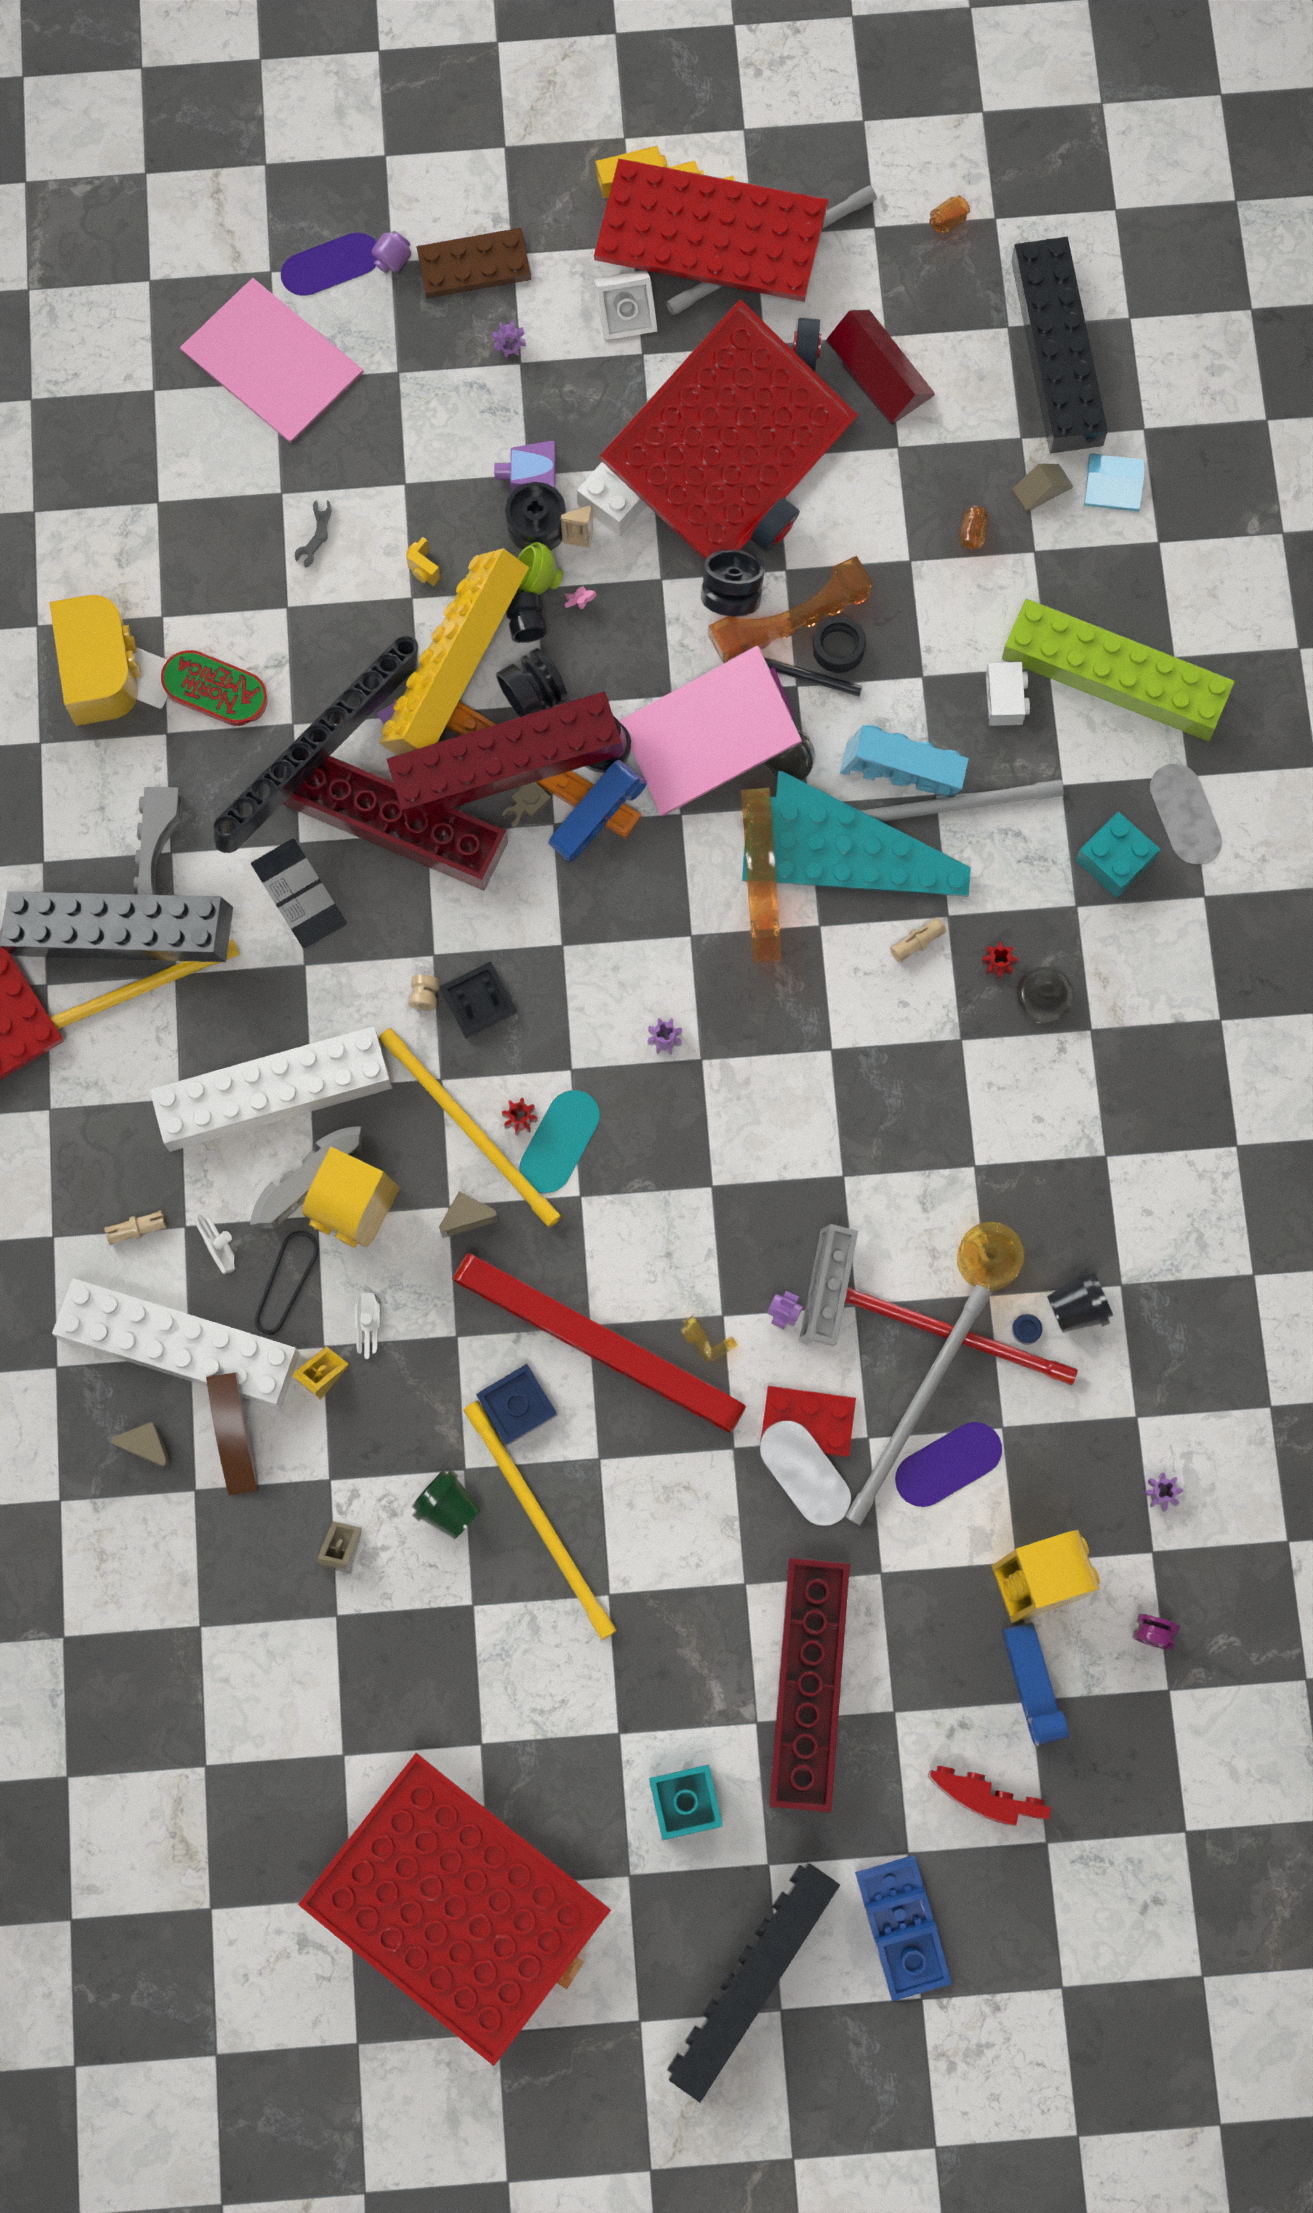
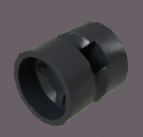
M534 592L515 594L506 611L507 618L510 620L511 639L514 642H534L543 638L547 633L544 617L539 614L542 611L540 597Z

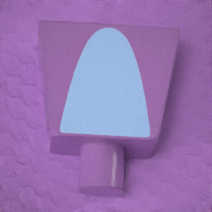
M555 441L511 448L510 463L494 464L495 480H510L511 493L521 485L531 482L547 483L555 488Z

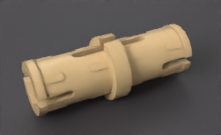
M936 917L920 929L912 930L908 937L890 947L892 956L897 962L901 963L918 950L923 951L931 941L947 932L944 923Z
M159 1210L139 1218L135 1216L129 1217V1221L105 1227L104 1229L105 1233L108 1234L106 1237L109 1245H113L114 1243L134 1237L136 1240L140 1239L143 1234L165 1229L167 1226L164 1222V1215Z

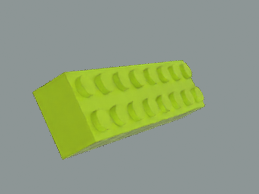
M1027 598L1008 637L1002 659L1005 661L1022 662V667L1208 742L1212 737L1235 682Z

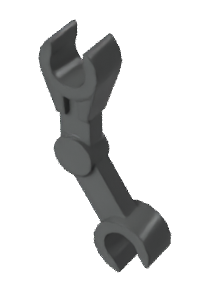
M317 500L313 503V511L317 521L315 535L306 546L299 547L295 551L296 562L301 555H308V558L303 562L305 568L312 565L314 561L313 554L328 539L327 524L332 513L328 500L325 511L318 510Z

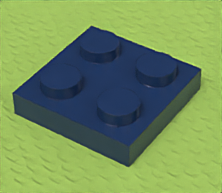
M527 1364L476 1394L506 1446L558 1416Z

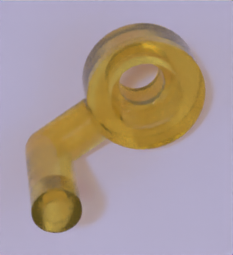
M693 1315L682 1321L684 1327L680 1331L689 1345L694 1342L707 1362L714 1361L738 1346L731 1336L711 1348L704 1331Z

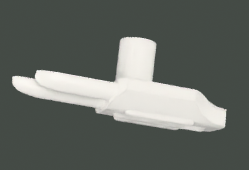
M199 1214L196 1225L214 1261L223 1274L233 1272L235 1270V1255L228 1244L232 1240L231 1234L227 1231L219 1234L212 1220L207 1217L205 1222L202 1215Z
M361 1293V1297L355 1305L357 1352L359 1354L362 1352V1332H365V1359L370 1357V1332H373L372 1353L374 1354L377 1351L380 1305L376 1301L375 1293Z

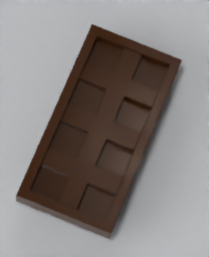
M522 228L416 246L426 299L531 280Z

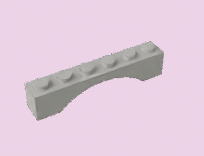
M144 787V797L139 798V811L143 814L142 823H138L137 837L138 840H141L140 850H136L135 855L136 867H139V877H134L135 894L157 895L155 876L158 860L166 842L181 825L183 796L178 787Z

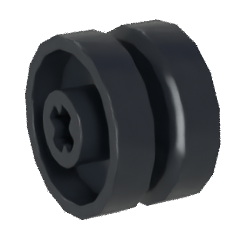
M541 482L525 483L516 488L507 499L505 508L510 539L521 550L534 542L544 544L550 551L558 547L562 542L561 515L566 513L562 495L556 488Z
M721 550L709 555L705 559L703 570L704 580L701 589L703 605L710 611L724 616L738 617L754 613L760 607L765 572L762 561L755 555L739 550Z

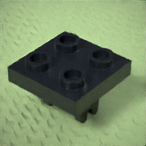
M491 961L439 987L465 1039L517 1014Z

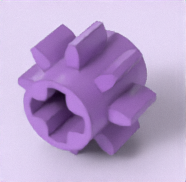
M514 321L506 325L499 323V331L492 332L493 339L497 341L494 344L495 350L502 349L505 357L513 353L519 355L518 350L520 346H526V341L522 338L525 334L523 327L516 329ZM506 337H510V339H513V340L509 342V340H508V339H505V338H506Z
M658 1018V1025L655 1028L652 1026L648 1027V1032L654 1035L648 1039V1045L655 1044L657 1054L661 1050H667L671 1055L674 1045H682V1041L676 1037L682 1034V1028L675 1029L672 1018L669 1022H662ZM665 1032L669 1036V1040H664L663 1037H660V1033Z
M788 1291L785 1292L783 1297L776 1294L767 1311L768 1315L773 1316L771 1324L783 1330L786 1324L794 1326L803 1306L797 1304L799 1296Z
M1161 1473L1158 1482L1153 1478L1148 1480L1152 1488L1145 1491L1144 1495L1151 1497L1150 1507L1158 1504L1161 1505L1162 1511L1165 1512L1168 1509L1169 1502L1174 1506L1179 1504L1175 1497L1181 1494L1183 1489L1176 1487L1177 1477L1169 1480L1166 1479L1165 1473ZM1165 1486L1169 1489L1167 1491L1168 1496L1161 1498L1158 1494L1161 1491L1160 1489Z

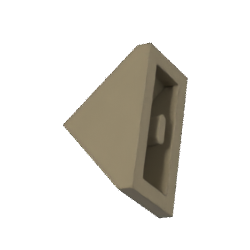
M1038 464L1012 488V493L1027 513L1072 489L1073 484L1059 464Z
M459 1191L442 1220L439 1229L442 1238H446L499 1221L494 1209Z
M153 1422L114 1436L110 1441L115 1447L169 1470L171 1466L158 1426Z
M333 1521L317 1557V1564L323 1568L351 1574L362 1528Z

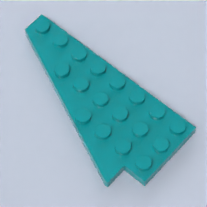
M778 771L776 797L748 795L742 881L969 896L971 867L783 771Z

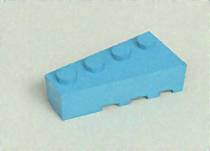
M863 725L846 743L840 773L850 775L851 770L864 773V779L874 781L875 777L889 778L892 785L902 787L913 783L916 784L917 790L954 797L962 790L969 758L960 756L961 754L955 750L944 751L935 748L929 742L909 740L904 734H890L882 731L878 726Z

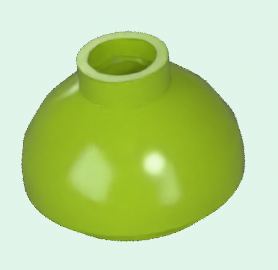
M534 542L525 547L517 559L527 565L529 569L517 593L534 592L541 595L549 588L557 589L562 581L563 571L557 568L555 557L550 549L539 542Z

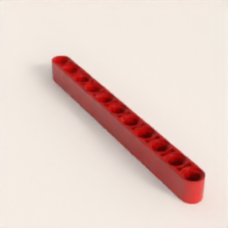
M466 1253L452 1277L453 1281L726 1432L733 1433L746 1409V1406L737 1399L472 1254Z

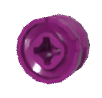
M1138 1614L1137 1623L1139 1626L1137 1630H1134L1132 1638L1156 1648L1165 1650L1170 1648L1173 1651L1175 1647L1174 1635L1178 1634L1180 1626L1159 1617Z

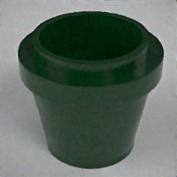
M442 1470L411 1506L415 1510L412 1516L417 1521H425L455 1540L474 1520L481 1508L458 1481V1475L454 1471L450 1470L446 1473Z

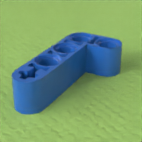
M621 760L615 761L554 832L548 844L569 863L574 861L626 800L633 801L642 793L647 785V781Z
M1030 1622L1003 1629L1004 1643L1034 1746L1068 1738L1069 1733L1065 1717L1061 1710L1058 1711L1034 1624Z

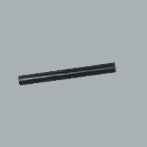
M765 658L769 669L775 667L777 673L860 697L863 686Z

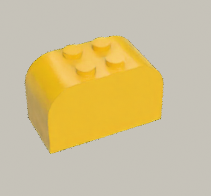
M85 595L49 602L64 705L75 726L117 719L126 715L137 701L138 688L136 679L141 678L138 662H135L133 654L137 653L135 639L131 636L129 625L124 624L116 605L101 595Z
M330 1146L308 1190L302 1214L310 1219L308 1225L328 1236L333 1231L336 1233L335 1238L353 1248H356L357 1244L368 1247L380 1229L400 1187L385 1172Z
M1079 1530L1066 1532L1017 1548L992 1565L1011 1623L1071 1604L1100 1590L1098 1585L1100 1584L1099 1575L1095 1567L1091 1566L1088 1557L1089 1548L1086 1540L1081 1537Z

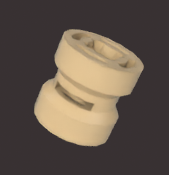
M429 975L412 976L411 987L413 988V993L409 995L408 1005L418 1010H435L437 1006L435 993L439 990L440 980Z

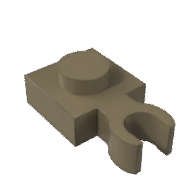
M536 782L524 785L511 797L515 805L506 808L502 813V818L505 820L509 815H515L516 819L511 823V827L516 828L520 825L525 814L530 819H533L551 802V796Z

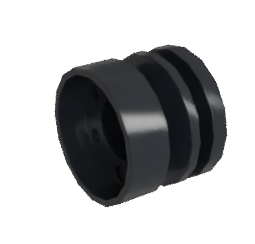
M539 648L530 651V658L526 655L520 658L523 671L516 665L510 664L496 673V678L503 694L519 717L542 711L541 699L549 707L556 706L555 698L559 702L568 698L560 673Z

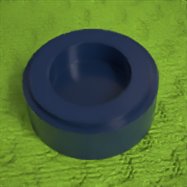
M1031 1314L1019 1316L1012 1326L1013 1337L1017 1342L1024 1345L1035 1343L1042 1334L1040 1320Z

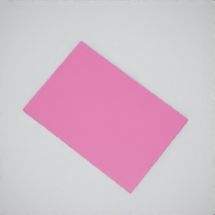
M254 278L244 285L180 347V350L289 443H292L364 373L362 368Z
M758 645L619 720L630 735L631 750L645 781H647L649 791L662 817L802 742Z

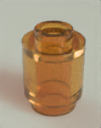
M951 196L930 212V225L936 232L946 234L966 220L967 215L970 213V207L962 196Z
M971 506L963 511L958 535L961 546L975 550L980 549L986 541L990 514L986 512L985 508Z

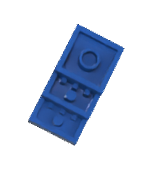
M908 1856L855 1872L892 2002L952 1984L915 1856Z

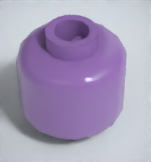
M393 231L392 234L383 233L372 248V255L376 259L374 265L384 273H387L389 270L392 272L401 271L411 257L410 242L396 231Z

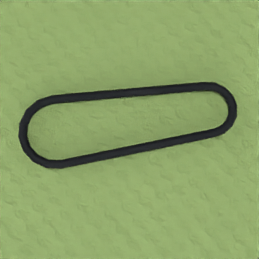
M302 1231L294 1232L287 1236L282 1243L254 1319L255 1326L262 1333L272 1334L282 1327L317 1259L319 1252L318 1242L311 1234ZM296 1236H306L314 1244V1255L278 1325L271 1330L264 1329L259 1324V1317L286 1245L290 1239Z

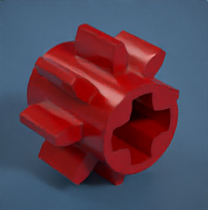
M999 941L998 946L994 949L991 946H987L986 953L989 956H984L981 960L982 964L988 965L986 974L993 973L997 975L998 980H1000L1005 972L1012 975L1014 970L1010 965H1015L1018 962V958L1012 957L1011 954L1014 947H1004L1001 941ZM995 958L997 960L1003 958L1005 961H1000L999 963H996Z
M521 1098L518 1103H513L509 1100V1110L502 1111V1116L509 1118L504 1123L505 1129L513 1127L517 1136L520 1131L525 1129L530 1133L531 1122H538L537 1116L530 1115L534 1112L535 1105L527 1106L524 1098ZM519 1112H524L525 1117H522L520 1121H516L515 1116H518Z

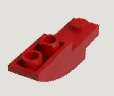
M937 1766L936 1771L930 1770L928 1773V1778L950 1799L984 1818L1010 1826H1017L1018 1815L1049 1820L1051 1807L1043 1806V1799L1026 1796L1025 1802L1014 1800L1013 1793L999 1790L995 1791V1796L990 1795L992 1782L985 1781L986 1775L967 1772V1777L954 1775L955 1769L944 1766Z

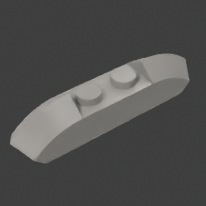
M362 1126L343 1128L324 1136L316 1142L320 1150L310 1152L302 1160L303 1165L295 1172L291 1170L281 1178V1184L278 1187L271 1182L261 1193L254 1206L250 1226L262 1229H276L302 1206L330 1146L356 1158L362 1152Z

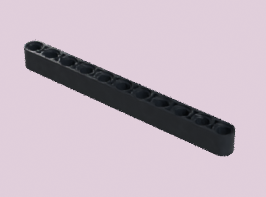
M410 636L397 638L216 819L213 826L214 844L220 852L232 853L236 851L416 669L418 663V643L414 638Z

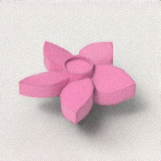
M582 586L574 594L566 593L565 597L569 601L565 603V607L568 608L578 604L579 609H583L587 602L597 596L596 592L592 590L586 591L585 587Z

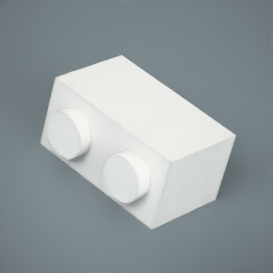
M1022 662L988 663L985 675L989 726L1023 725L1025 715L1030 713L1029 698H1024V689L1028 687L1027 672H1022Z

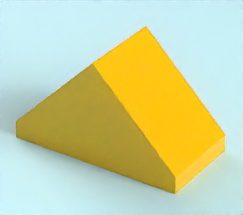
M326 1346L298 1368L292 1376L301 1386L321 1400L347 1369L349 1363Z

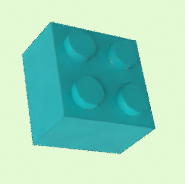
M1118 811L1079 850L1076 862L1114 897L1118 898L1156 860L1160 848Z
M709 1764L649 1778L662 1841L723 1827Z

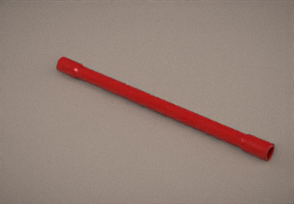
M850 1286L847 1288L845 1303L858 1306L946 1339L954 1328L951 1324L854 1290ZM970 1331L962 1342V1345L1040 1372L1049 1378L1071 1386L1078 1372V1369L1054 1360L1044 1359Z

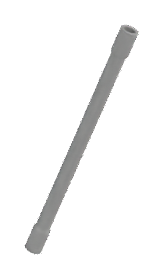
M868 185L849 196L845 201L827 210L823 228L875 201L877 196L874 189ZM702 282L666 301L667 309L672 316H675L694 305L696 301L721 288L722 285Z
M1059 779L1022 787L860 811L882 822L1030 799L1040 800L1063 796L1064 791L1062 780Z
M976 1284L964 1305L962 1314L863 1489L857 1494L845 1515V1518L861 1526L873 1505V1500L972 1324L980 1315L992 1292Z

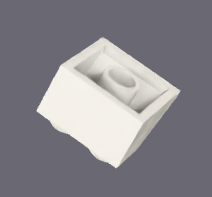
M646 270L594 279L604 340L658 331L651 279Z

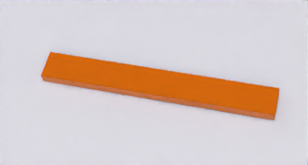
M459 701L446 728L461 736L497 724ZM573 771L536 782L540 787L574 808L594 786V784ZM623 803L606 823L605 827L626 840L641 819V814Z

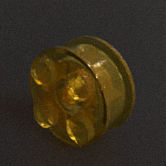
M985 1222L971 1228L963 1237L957 1252V1266L965 1281L973 1287L978 1284L989 1291L1000 1290L1012 1283L1017 1277L1024 1261V1248L1019 1236L1008 1226L997 1222ZM986 1254H993L995 1259H989Z

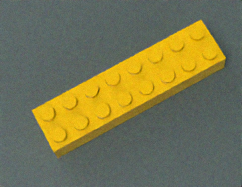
M504 548L476 555L471 560L468 566L470 571L466 578L458 584L456 588L457 595L454 601L446 607L444 611L445 618L441 625L433 631L431 636L433 640L429 648L421 654L419 667L408 678L406 682L407 689L404 695L394 705V714L383 725L381 729L382 736L378 743L395 755L438 742L529 569L527 565Z

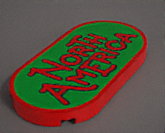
M194 650L178 652L166 661L161 671L162 686L171 700L229 725L243 726L246 725L245 723L254 722L266 710L268 703L266 688L256 675Z

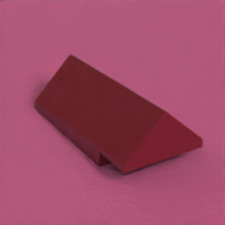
M870 309L849 310L827 337L826 342L843 361L842 367L891 425L935 396L934 391Z

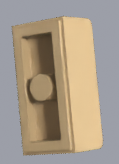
M585 506L561 515L562 540L564 544L590 547L593 534L592 506Z

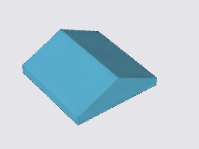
M1090 454L1084 506L1139 512L1144 482V459Z

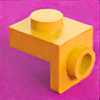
M422 537L418 543L414 542L407 550L408 568L412 570L413 575L423 583L427 581L432 586H435L441 579L439 567L425 557L430 550L428 540Z

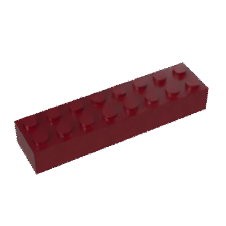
M603 691L393 756L386 760L406 822L624 755V751L606 692Z
M329 756L282 804L485 891L508 844L506 830L454 808L406 822L393 782L332 756Z
M789 1558L768 1808L831 1813L850 1563Z

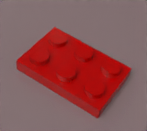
M768 1386L761 1439L765 1431L773 1424L781 1421H793L802 1425L810 1433L825 1455L849 1458L856 1398Z

